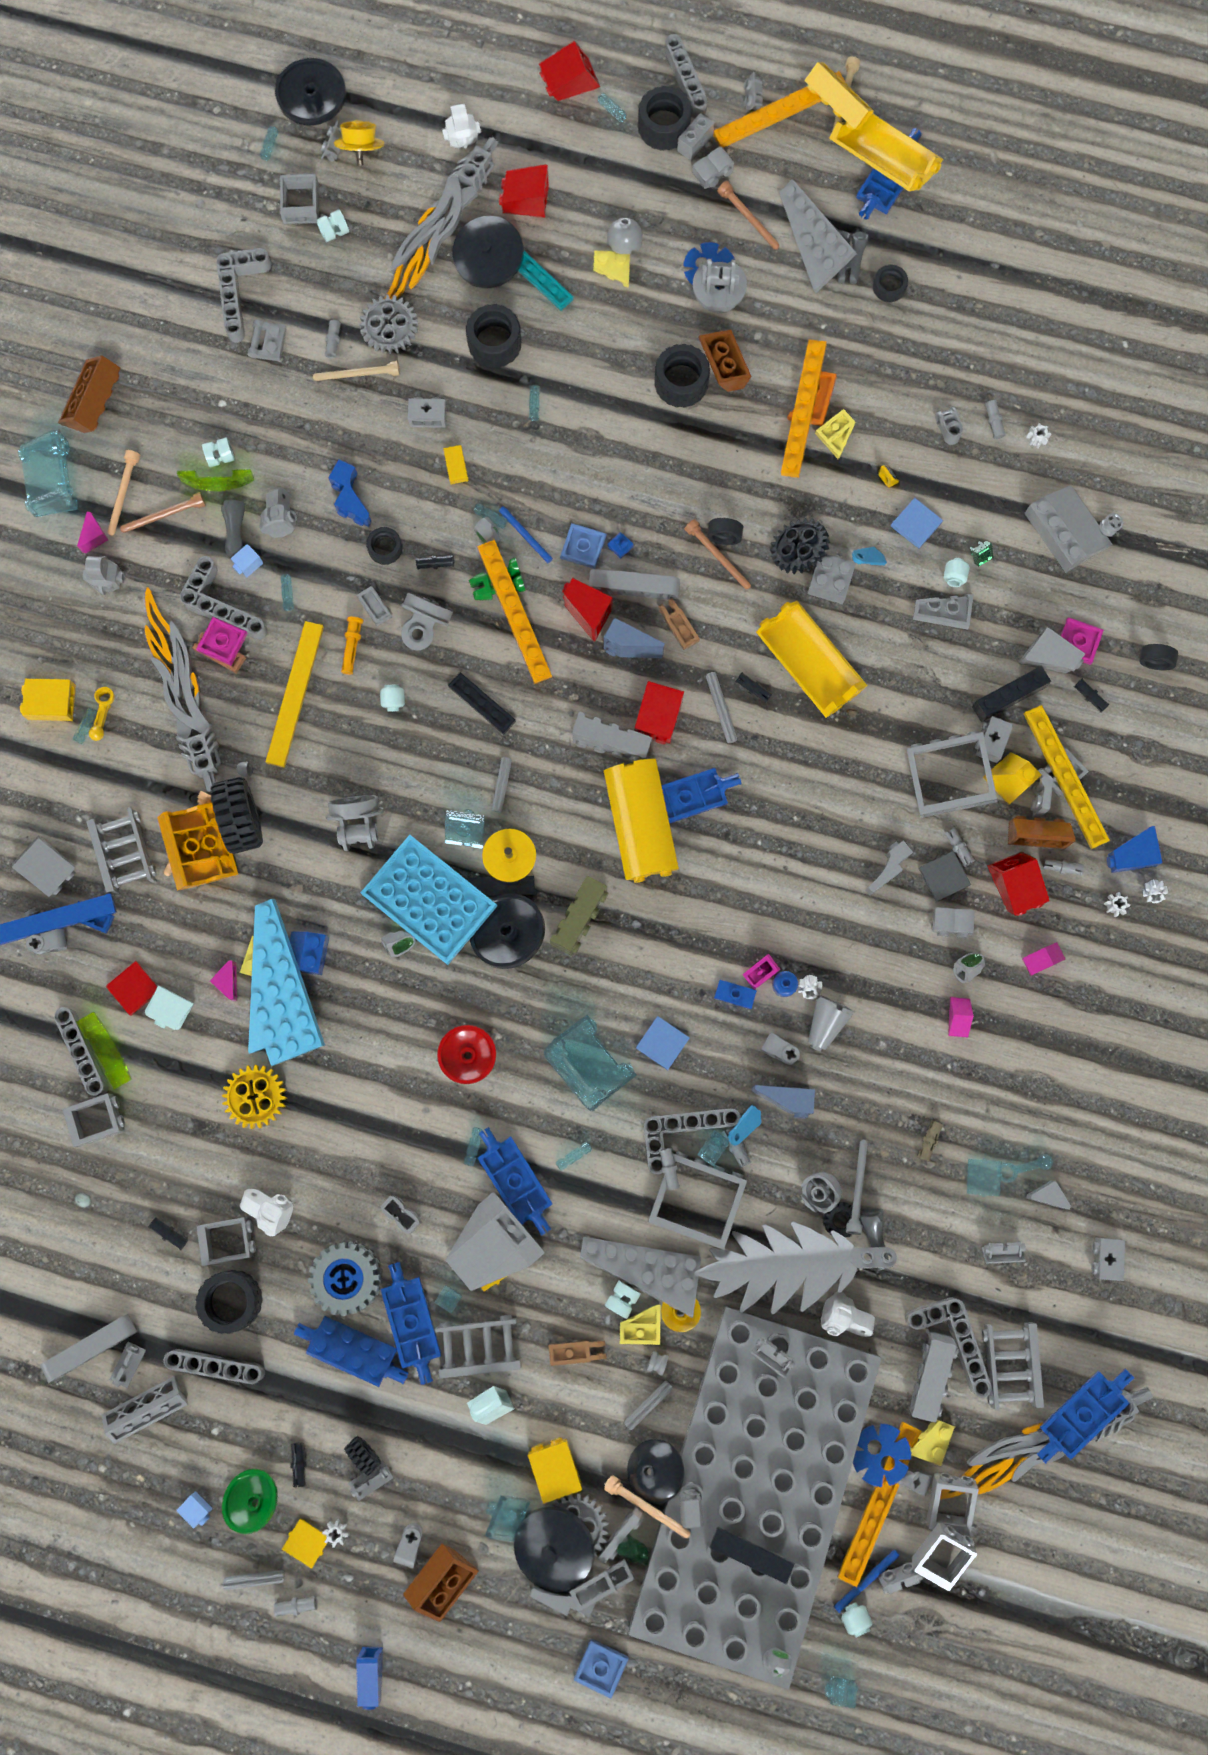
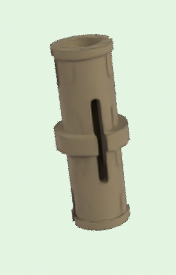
M931 1120L926 1136H923V1144L917 1158L930 1162L932 1152L935 1146L938 1145L937 1140L943 1127L942 1124Z

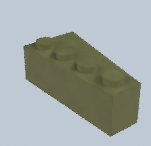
M586 876L575 895L574 903L572 902L567 909L565 920L560 921L556 930V936L552 935L550 939L551 946L572 956L573 952H578L582 944L579 942L582 935L586 937L591 927L588 925L591 919L595 920L600 911L598 909L600 902L604 903L609 894L606 885Z

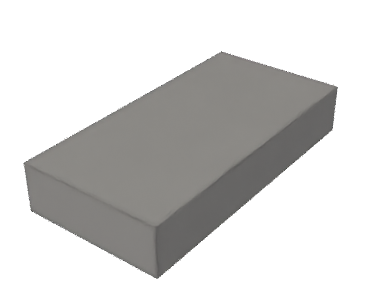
M373 586L356 595L376 626L392 618L391 613Z

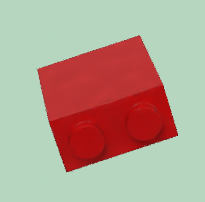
M575 40L539 63L541 68L540 76L547 84L545 87L550 97L553 96L557 101L600 87L589 57Z
M543 164L506 171V176L502 178L501 183L503 194L499 196V205L502 206L503 213L545 218L549 191L548 165Z
M572 578L570 583L567 582L562 590L564 593V606L593 641H596L612 612L613 597Z
M648 681L634 731L652 737L659 744H670L683 703L684 691Z
M1021 851L987 865L1003 903L1011 914L1020 916L1025 914L1027 910L1044 906V903L1050 901L1036 858Z

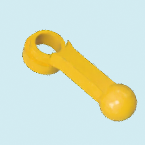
M108 687L97 689L94 695L96 702L99 704L94 725L89 730V737L94 741H99L104 737L103 727L107 713L115 699L113 691ZM104 694L110 695L107 701H101V697Z

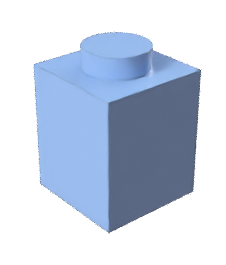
M248 544L230 558L234 563L233 569L239 575L242 573L246 578L263 564L261 558Z
M194 1492L176 1511L194 1529L198 1524L203 1526L211 1517L209 1512L213 1508L197 1492Z

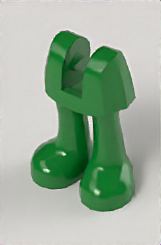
M516 558L509 560L507 570L510 577L514 578L512 582L516 591L524 592L526 590ZM482 572L469 580L471 588L485 586L473 592L474 600H493V595L496 592L493 586H491L488 574Z

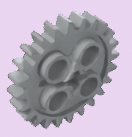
M386 295L385 300L379 296L378 302L372 299L373 305L367 303L368 310H362L365 316H360L362 322L359 323V326L361 328L360 332L364 336V341L368 342L369 347L374 346L375 351L381 348L382 354H384L386 349L389 351V354L392 353V349L399 353V347L405 350L404 344L411 345L409 339L415 340L416 338L413 333H418L416 327L419 324L416 320L418 318L417 314L414 313V308L410 307L409 302L404 303L402 297L397 301L396 295L392 299L389 298V295ZM388 310L392 311L390 314H385ZM400 322H405L403 326L398 325ZM380 323L378 327H373V324ZM387 335H393L392 338L386 339Z
M581 1492L578 1493L577 1497H574V1494H570L569 1498L566 1496L561 1497L562 1502L556 1499L554 1501L556 1506L554 1507L564 1508L568 1511L570 1508H575L579 1513L578 1517L584 1524L587 1521L594 1523L595 1529L589 1531L594 1542L596 1557L598 1554L596 1549L602 1551L603 1545L601 1543H606L607 1538L603 1535L609 1533V1530L604 1528L609 1524V1521L603 1520L607 1513H600L602 1505L595 1506L596 1498L590 1502L589 1494L583 1499Z

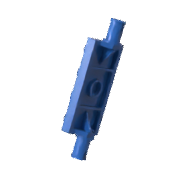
M913 128L909 137L918 141L922 133L918 130L915 135L917 129ZM873 168L856 196L857 199L865 203L859 211L860 217L863 218L864 214H866L864 219H868L874 208L887 215L904 188Z
M712 768L662 785L669 824L727 805L725 791L728 788L742 784L739 774L736 773L722 778L718 776L716 769Z
M487 1127L484 1130L488 1137L484 1131L478 1133L488 1148L486 1153L478 1157V1160L515 1218L521 1225L528 1220H532L542 1236L546 1233L542 1225L547 1232L552 1229L542 1213H544L543 1210L553 1205L513 1138L509 1137L503 1142H498L490 1127Z
M401 1262L388 1265L393 1283L391 1284L392 1286L380 1290L402 1369L414 1365L417 1368L420 1385L430 1383L433 1379L428 1366L429 1360L441 1357L442 1355L420 1277L408 1281L404 1279Z
M324 1316L316 1330L301 1323L297 1325L298 1328L296 1327L294 1335L310 1342L306 1350L307 1355L377 1387H380L383 1379L387 1377L404 1385L409 1372L393 1366L392 1363L397 1348Z
M1124 1369L1113 1381H1108L1098 1370L1040 1426L1050 1438V1442L1036 1453L1040 1459L1047 1464L1058 1451H1062L1071 1460L1130 1403L1122 1395V1390L1135 1378Z

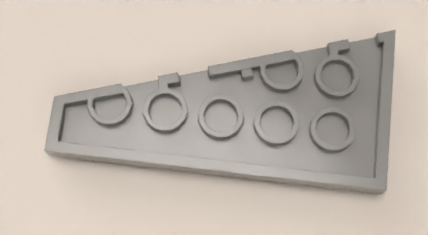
M792 179L779 194L813 290L817 293L857 253Z
M583 1237L581 1259L599 1269L607 1271L614 1277L622 1279L640 1291L670 1305V1307L678 1309L693 1318L699 1276L695 1275V1272L700 1270L701 1257Z

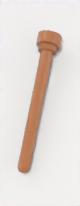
M728 181L722 183L717 192L722 197L728 198L773 249H778L779 243L733 193V186Z
M201 492L193 494V497H190L191 500L122 525L120 531L123 533L191 507L202 508L206 506Z
M695 519L689 522L684 530L689 535L696 536L745 589H749L751 584L702 533L699 527L700 524Z

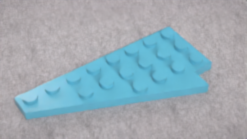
M270 899L255 906L248 1052L252 1054L266 1049L270 1064L274 1066L325 1046L276 900Z

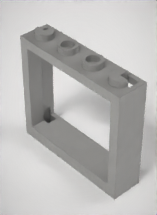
M973 731L969 732L968 736L963 737L954 735L945 741L936 739L926 745L921 743L913 744L911 748L907 749L921 818L998 802L983 732ZM979 741L990 793L924 806L914 755Z
M677 1151L676 1155L673 1154L674 1164L679 1162L739 1184L721 1239L657 1217L667 1188L665 1174L648 1222L724 1250L747 1180L743 1179L744 1175L732 1172V1175L725 1173V1168L714 1165L713 1168L705 1166L706 1161L697 1158L694 1161L687 1159L688 1155Z

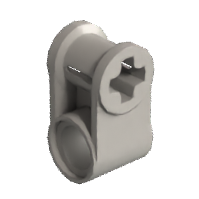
M951 407L947 411H937L935 418L944 441L950 445L957 444L963 432V426L957 409Z
M55 929L32 935L27 939L26 946L30 951L38 955L66 950L67 944L64 929ZM39 941L41 944L37 946L38 948H35L34 945Z
M773 1033L769 1034L761 1048V1051L787 1065L795 1064L800 1056L798 1048ZM793 1051L795 1058L787 1059L788 1055L785 1052Z
M909 1467L906 1475L897 1483L926 1496L933 1475L920 1469Z
M410 1523L406 1526L393 1562L413 1568L423 1532L419 1524ZM411 1531L415 1532L414 1539L410 1538Z

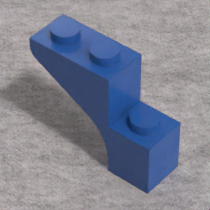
M338 460L328 477L331 487L341 492L334 503L337 514L343 518L349 517L360 526L366 525L370 527L372 521L369 513L353 491V484L358 475L356 468Z

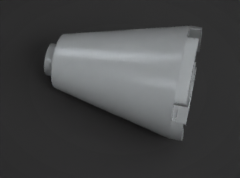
M819 995L808 1042L811 1043L810 1047L820 1052L822 1049L826 1050L852 1017L854 1011L841 1003Z

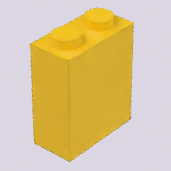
M25 679L21 689L23 703L20 704V712L22 716L27 720L73 721L76 685L70 679Z
M562 1437L555 1438L550 1441L551 1444L544 1447L543 1444L531 1447L532 1451L528 1452L543 1504L582 1490V1483L567 1438L564 1440Z

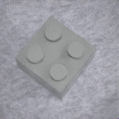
M828 554L827 556H821L822 562L817 561L816 563L817 567L814 570L807 594L843 604L856 563Z

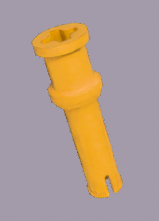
M350 616L347 617L348 628L344 635L346 647L341 673L353 675L357 644L361 639V624L364 622L361 618Z

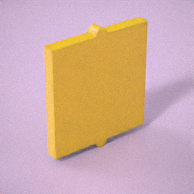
M300 1518L293 1531L289 1532V1538L282 1550L312 1569L319 1556H322L324 1553L323 1549L327 1544L325 1543L327 1535H324L323 1532Z

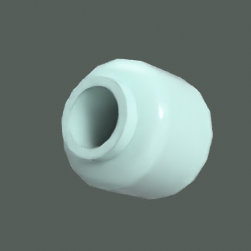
M954 558L946 563L943 578L949 586L960 587L967 582L970 567L963 559Z
M399 684L384 685V688L380 690L381 706L387 708V711H399V707L405 705L404 689L399 687Z
M856 1603L845 1607L846 1612L842 1614L841 1618L848 1634L858 1637L871 1631L869 1627L872 1626V1620L864 1605L857 1606Z

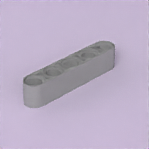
M671 34L666 38V57L681 92L685 93L691 102L692 116L696 118L700 113L705 115L707 97L682 39L677 34Z
M593 569L590 570L588 586L605 594L667 600L672 598L675 600L679 598L680 579L673 576Z
M59 1008L55 1012L54 1018L85 1090L93 1096L106 1094L109 1088L77 1013L69 1008ZM68 1012L69 1019L64 1022L63 1015ZM76 1029L77 1036L71 1039V1032ZM81 1047H84L85 1053L82 1057H79L78 1051ZM91 1064L93 1070L90 1074H87L86 1067ZM99 1082L100 1089L98 1092H95L93 1087L95 1083Z
M126 1314L40 1364V1367L48 1383H51L137 1333V1330L129 1315Z
M175 1349L168 1352L164 1357V1365L170 1370L247 1384H255L262 1380L265 1375V1369L259 1363ZM173 1354L179 1357L177 1365L173 1364L171 1360ZM192 1358H196L199 1361L198 1368H194L191 1365ZM212 1361L217 1362L219 1365L217 1372L211 1369ZM231 1365L238 1367L239 1372L237 1375L231 1373ZM252 1368L258 1371L257 1379L250 1376Z

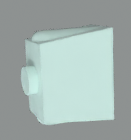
M158 986L145 1009V1014L154 1019V1024L159 1027L165 1028L168 1026L174 1030H179L194 1003Z
M495 1386L467 1403L473 1420L484 1425L515 1409L507 1391Z

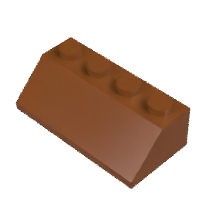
M104 356L87 359L58 424L83 433L93 432L98 426L97 420L105 410L106 400L112 395L113 384L119 379L121 367Z

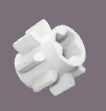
M1040 423L1036 427L1031 426L1029 429L1030 433L1026 436V438L1030 439L1029 445L1037 446V448L1041 444L1046 445L1051 435L1047 430L1048 426H1043Z
M1153 879L1145 883V889H1142L1143 897L1147 898V902L1159 903L1166 899L1165 894H1168L1167 886H1164L1163 881Z
M1120 892L1116 893L1115 897L1110 894L1108 896L1110 901L1104 903L1108 908L1106 912L1114 913V917H1117L1119 912L1122 915L1126 914L1125 908L1130 907L1126 900L1128 897L1121 896Z
M807 975L804 979H800L798 993H803V998L814 999L817 995H821L822 982H818L817 977Z
M337 1519L335 1524L329 1521L327 1524L329 1530L323 1531V1534L327 1535L325 1543H332L333 1548L338 1542L343 1545L345 1541L342 1537L349 1536V1532H345L347 1523L342 1525L339 1519ZM334 1529H337L338 1537H335V1533H332Z

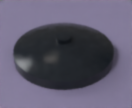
M304 58L289 64L280 73L275 84V97L281 112L291 121L307 126L320 125L333 119L341 111L346 100V86L342 74L333 64L318 58Z
M482 216L468 222L458 232L453 243L452 257L458 273L466 282L479 288H495L507 283L517 274L523 262L524 246L519 232L509 221L497 216Z
M513 893L501 894L491 898L497 904V907L470 938V944L475 954L485 964L497 969H511L523 965L538 952L545 936V921L539 908L527 897Z
M548 1506L534 1510L521 1522L514 1537V1554L519 1568L527 1579L544 1590L553 1592L571 1590L583 1582L593 1566L595 1548L591 1533L578 1516L564 1508Z

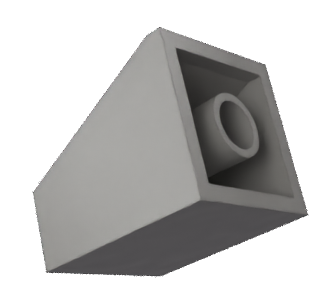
M1047 627L1038 635L1018 663L1036 668L1042 666L1046 670L1068 673L1070 671L1074 672L1075 669L1082 665L1084 662L1082 658L1085 653Z
M39 835L12 863L13 869L48 897L52 894L55 896L62 889V882L65 879L69 881L76 873L73 871L75 866Z

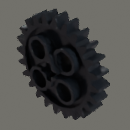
M798 518L795 524L790 521L789 527L783 525L785 530H778L780 535L773 537L776 542H771L773 548L770 549V552L772 553L771 557L775 565L781 571L785 570L786 573L792 571L793 574L797 570L802 574L805 568L810 571L811 565L816 568L815 562H822L821 556H827L825 550H829V534L824 525H821L819 521L815 523L814 519L808 522L807 518H804L803 522Z

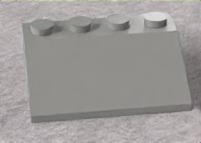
M1071 485L1037 500L1025 512L1026 517L1065 573L1112 546L1111 541L1100 531L1099 524Z

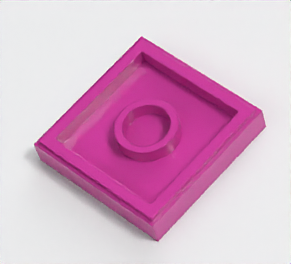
M212 617L196 650L231 666L248 633L243 629Z
M1068 617L1061 637L1084 652L1083 663L1091 665L1104 630Z

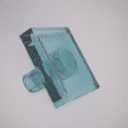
M466 809L464 812L447 810L445 815V843L483 848L485 816L476 815L470 809Z
M501 1495L497 1504L493 1501L490 1502L487 1507L491 1508V1510L486 1508V1514L491 1515L492 1518L485 1536L493 1540L514 1542L516 1531L525 1517L530 1501L525 1498Z

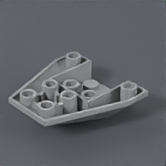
M492 1192L477 1206L445 1261L470 1291H473L531 1266L545 1252L499 1197Z

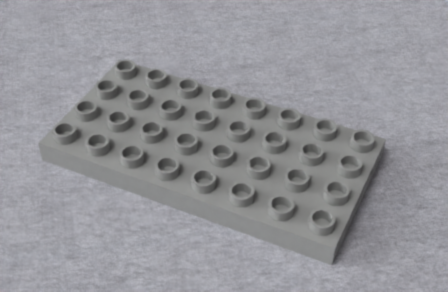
M724 1305L680 1453L684 1464L683 1483L676 1496L665 1503L663 1510L665 1515L682 1525L679 1495L683 1494L684 1490L694 1489L701 1497L703 1526L687 1528L690 1531V1537L684 1538L660 1522L628 1628L630 1636L786 1689L790 1688L882 1359L880 1356L747 1312L740 1313L738 1309ZM761 1337L763 1339L767 1338L769 1342L775 1345L778 1353L783 1351L793 1358L795 1365L792 1369H789L785 1378L751 1353L757 1340ZM717 1526L793 1562L795 1565L787 1585L709 1548ZM776 1649L791 1655V1667L788 1674L782 1677H773L766 1668L769 1650Z

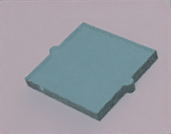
M983 1158V1160L968 1159L967 1194L981 1195L982 1197L986 1195L1000 1197L1002 1161H991Z

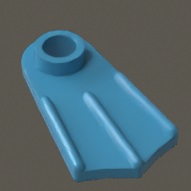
M875 547L857 549L852 552V559L857 564L885 566L887 563L884 554Z
M753 1105L747 1109L736 1126L728 1134L729 1142L732 1145L740 1144L762 1123L761 1111Z

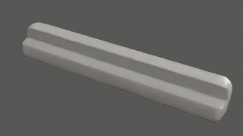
M508 757L501 758L492 804V811L502 812L512 763L511 758Z
M664 1381L624 1421L625 1426L629 1430H633L673 1389L668 1381Z
M283 1570L225 1577L223 1579L224 1590L282 1583L285 1580V1574Z

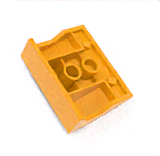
M212 803L197 805L181 811H166L157 817L177 891L238 875L234 856L227 851L221 838Z

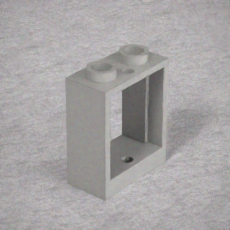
M316 174L280 175V215L283 224L317 223L316 219H319V184ZM312 188L313 206L288 207V189Z
M107 1093L62 1109L73 1147H82L125 1132L123 1128L125 1121L123 1116L119 1114L118 1108L120 1104L118 1098L114 1097V1094ZM105 1102L113 1128L85 1137L77 1111Z
M248 1217L196 1226L202 1266L254 1257L253 1253L256 1252L255 1241L251 1240L250 1232H253V1225ZM241 1223L246 1253L214 1259L210 1229Z
M934 1473L926 1517L930 1530H933L938 1522H941L944 1525H950L960 1534L971 1535L979 1490L975 1479L968 1476L956 1477L948 1473ZM941 1489L969 1493L965 1517L937 1513Z
M938 1522L913 1555V1568L918 1574L949 1591L976 1557L977 1552L974 1541L969 1536H963L950 1525ZM942 1538L962 1549L947 1569L928 1559Z

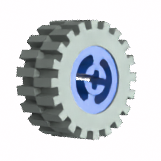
M354 1242L334 1244L321 1251L320 1255L314 1259V1265L310 1267L309 1273H311V1277L308 1278V1284H311L312 1288L309 1291L311 1295L314 1294L315 1303H320L322 1305L321 1309L324 1311L329 1310L331 1311L330 1314H341V1316L354 1314L366 1308L375 1300V1296L379 1294V1287L383 1280L381 1279L382 1268H379L378 1258H375L372 1255L373 1252L367 1250L364 1245H358ZM340 1264H349L356 1270V1274L352 1270L346 1269L338 1271L335 1277L332 1275L334 1269ZM344 1271L345 1276L349 1277V1280L346 1281V1288L352 1286L355 1281L358 1283L355 1290L348 1294L338 1292L333 1286L335 1283L339 1288L345 1287V1282L340 1279L344 1276Z

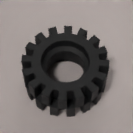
M839 1202L834 1209L824 1213L822 1219L825 1230L828 1233L833 1230L845 1238L851 1237L852 1234L846 1233V1227L839 1228L834 1224V1216L839 1212H844L850 1220L853 1205Z
M356 1436L344 1447L348 1458L365 1475L369 1476L381 1464V1460L376 1452L359 1436Z

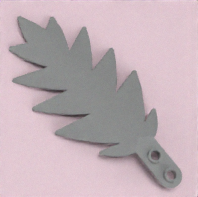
M791 1222V1226L801 1245L800 1247L785 1235L764 1224L762 1228L772 1250L748 1236L733 1231L732 1235L746 1256L725 1249L710 1248L709 1251L718 1262L696 1271L695 1275L720 1282L713 1296L714 1298L730 1294L749 1282L739 1310L740 1313H743L755 1304L776 1282L771 1314L773 1315L792 1297L804 1280L801 1312L818 1301L837 1282L840 1276L838 1293H841L849 1285L858 1268H889L896 1263L897 1255L889 1247L854 1248L848 1239L832 1230L830 1234L836 1242L834 1243L811 1228ZM868 1254L871 1257V1260H866L864 1258V1255ZM884 1254H888L890 1260L885 1259Z

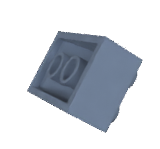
M616 618L613 619L604 636V649L611 656L662 658L664 655L665 643Z
M760 1085L752 1087L753 1093L787 1113L794 1114V1118L806 1119L808 1115L814 1114L815 1089Z

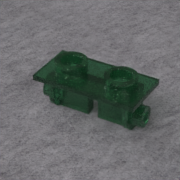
M627 1535L628 1541L622 1542L617 1546V1553L625 1556L632 1563H641L644 1566H648L647 1559L649 1553L645 1544Z

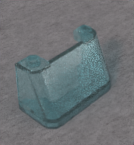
M59 429L51 430L20 445V449H18V456L22 460L27 495L25 506L27 511H30L34 517L78 509L77 500L72 499L73 488L70 485L66 455H68L70 450L69 442Z
M586 1015L556 1037L546 1047L544 1055L581 1103L589 1111H594L636 1076V1073L629 1064H617L595 1037L597 1032L596 1022Z

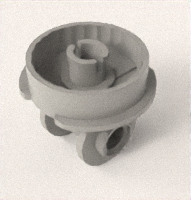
M708 259V262L698 268L693 278V292L696 299L706 310L714 313H724L732 310L741 302L746 293V276L743 270L735 263V260H731L729 263H713L712 259ZM716 287H722L723 289L717 290Z
M408 592L401 606L414 613L412 618L407 620L402 627L403 642L413 650L427 648L433 640L432 628L434 623L437 622L448 627L453 612L439 606L434 601L430 602L425 597L421 598ZM413 630H422V637L414 638L412 636Z
M352 796L328 802L329 814L326 815V819L340 822V827H337V839L339 845L343 846L344 851H349L350 844H356L357 842H367L369 849L374 848L375 841H378V830L376 823L372 822L371 817L384 812L383 808L379 807L378 796ZM364 818L365 824L348 825L347 823L348 819Z

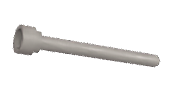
M866 1140L860 1141L852 1217L846 1225V1233L861 1235L863 1229L859 1219L868 1146Z

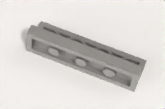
M176 1376L102 1414L104 1434L115 1444L188 1405L187 1398L180 1392ZM173 1385V1391L163 1394L166 1388ZM154 1395L153 1401L146 1404L147 1399ZM137 1405L133 1412L127 1413L130 1407ZM119 1415L115 1422L109 1424L111 1417Z

